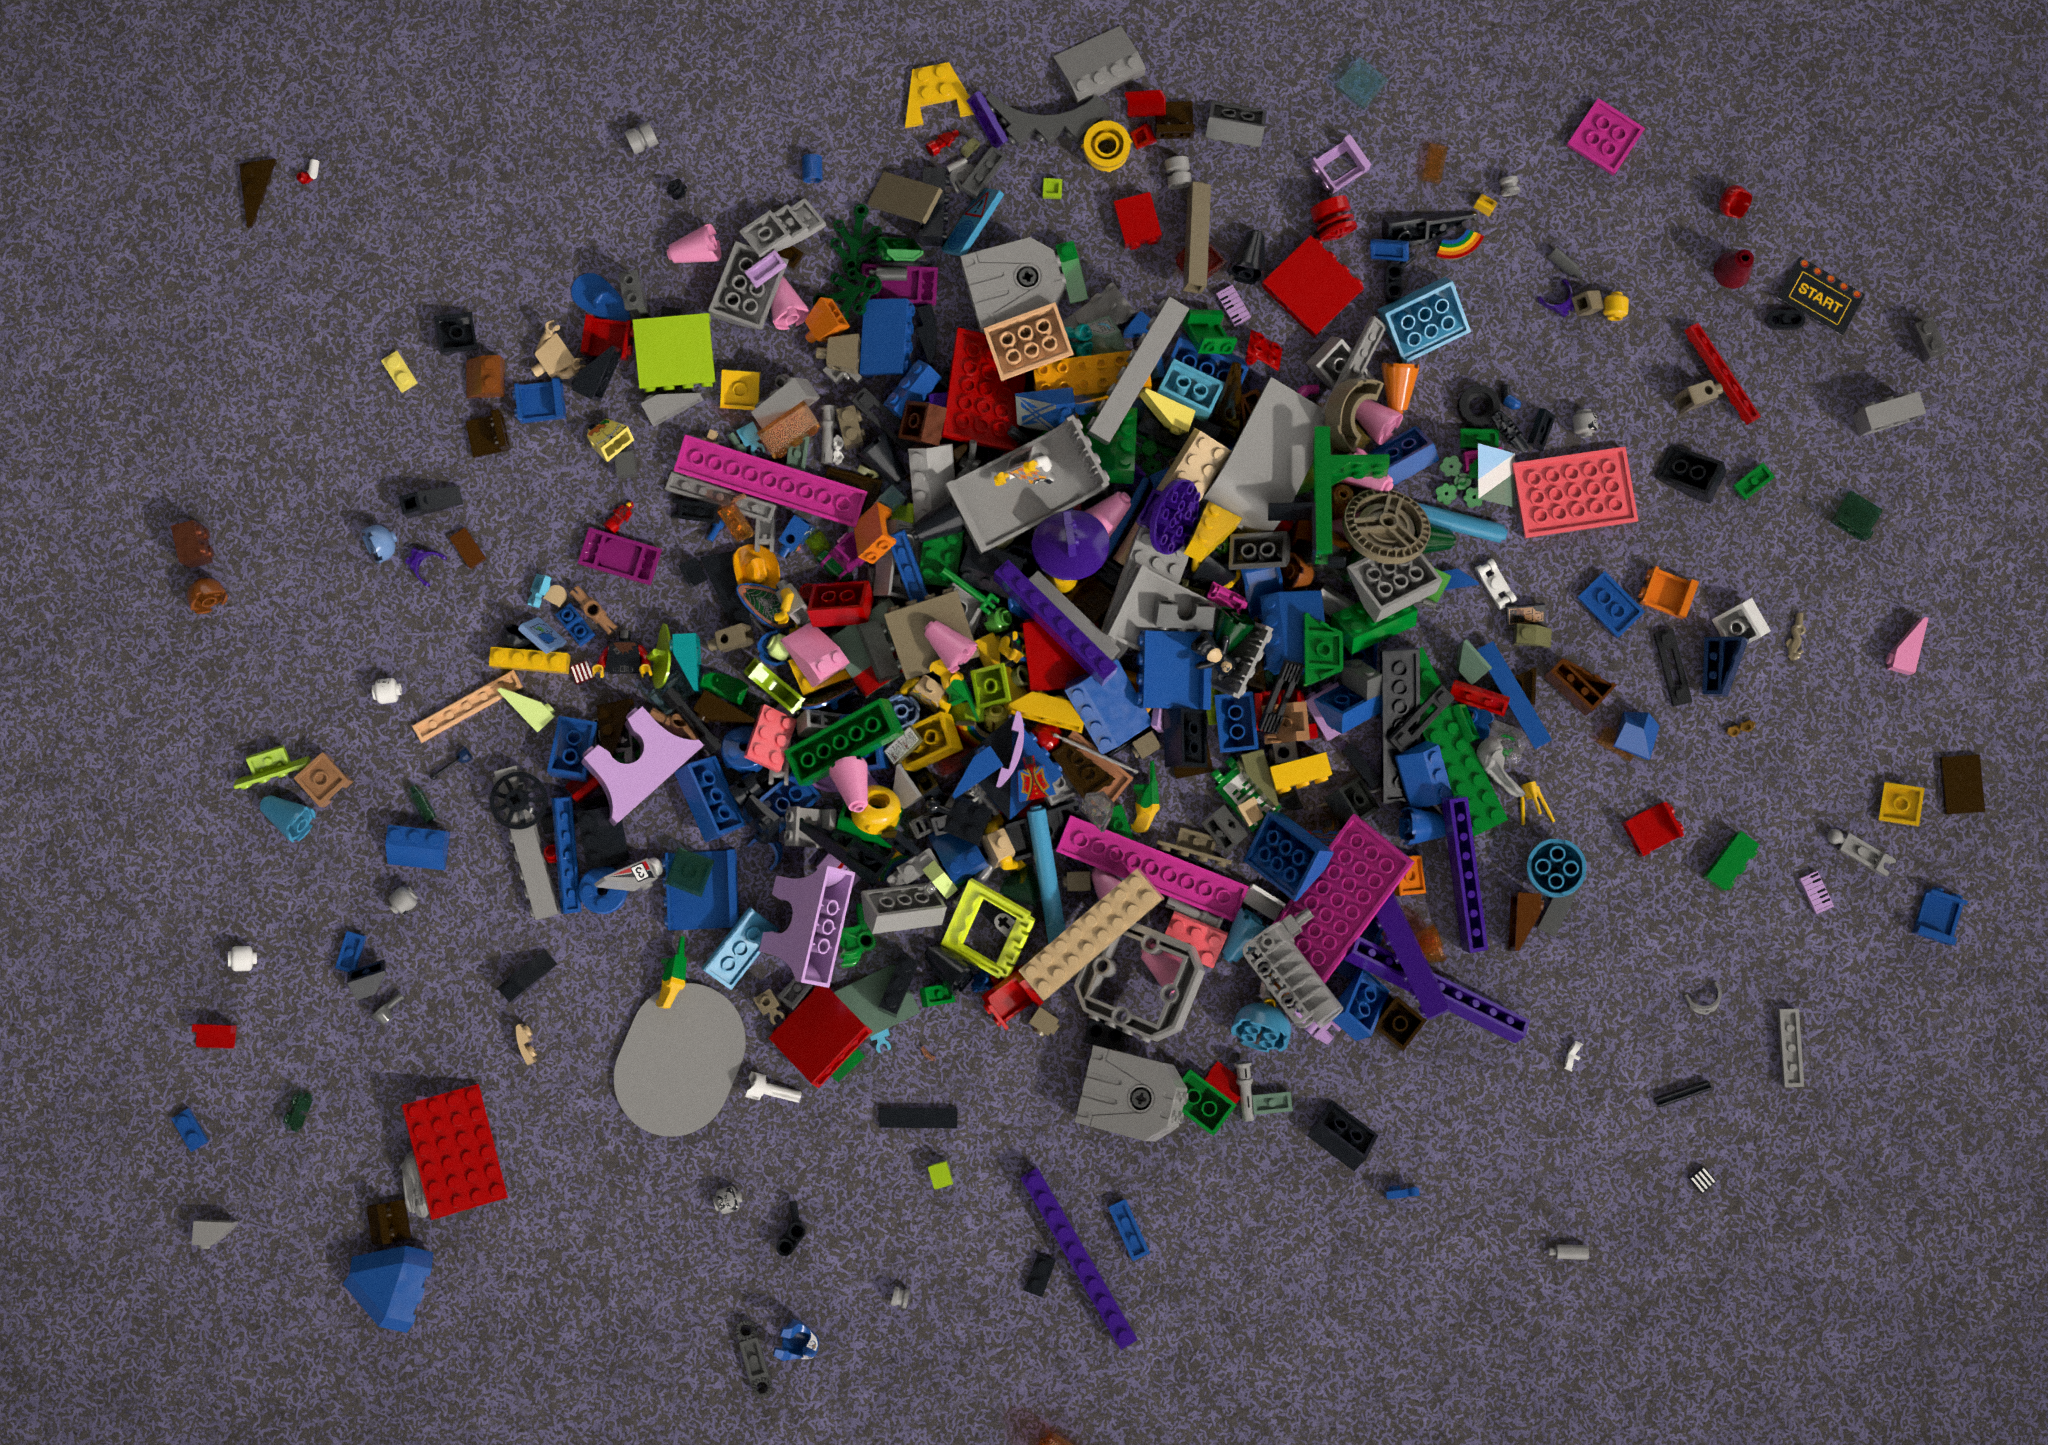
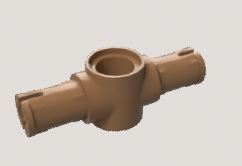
M579 585L576 586L574 589L578 594L572 590L570 595L581 605L580 608L586 616L596 624L598 623L608 635H611L613 631L609 627L615 631L618 628L617 625L606 616L607 613L598 602L589 597ZM592 606H597L598 612L594 615H590V608Z
M654 707L651 709L649 714L668 732L689 740L700 739L680 714L667 715Z

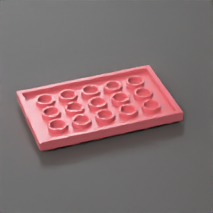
M1626 446L1512 464L1524 539L1638 521Z

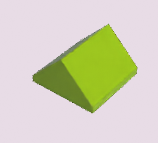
M1005 663L970 671L977 709L1005 705L1012 701Z

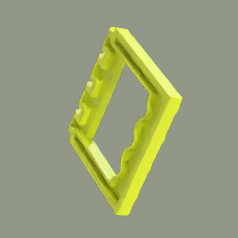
M971 878L967 883L941 945L974 962L978 967L998 979L1001 977L1007 978L1013 971L1014 965L1012 964H1016L1021 953L1020 948H1023L1029 935L1027 932L1031 931L1035 918L1030 916V911ZM983 899L1016 917L996 963L964 944Z

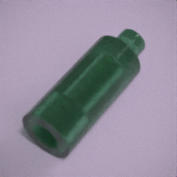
M417 785L410 787L409 789L412 792L410 797L424 823L435 819L437 815L424 791L419 790Z

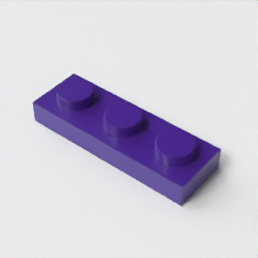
M981 91L974 93L966 101L991 145L998 149L1008 141L1006 133L998 123L995 114L990 109Z

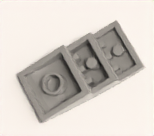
M804 198L792 207L788 204L775 213L769 210L739 232L759 257H763L773 250L778 252L810 237L826 227V223L806 198Z

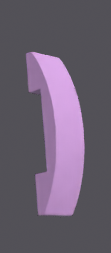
M1016 711L1011 731L1018 733L1009 769L1001 767L996 784L998 788L1010 778L1022 753L1024 724L1021 712Z

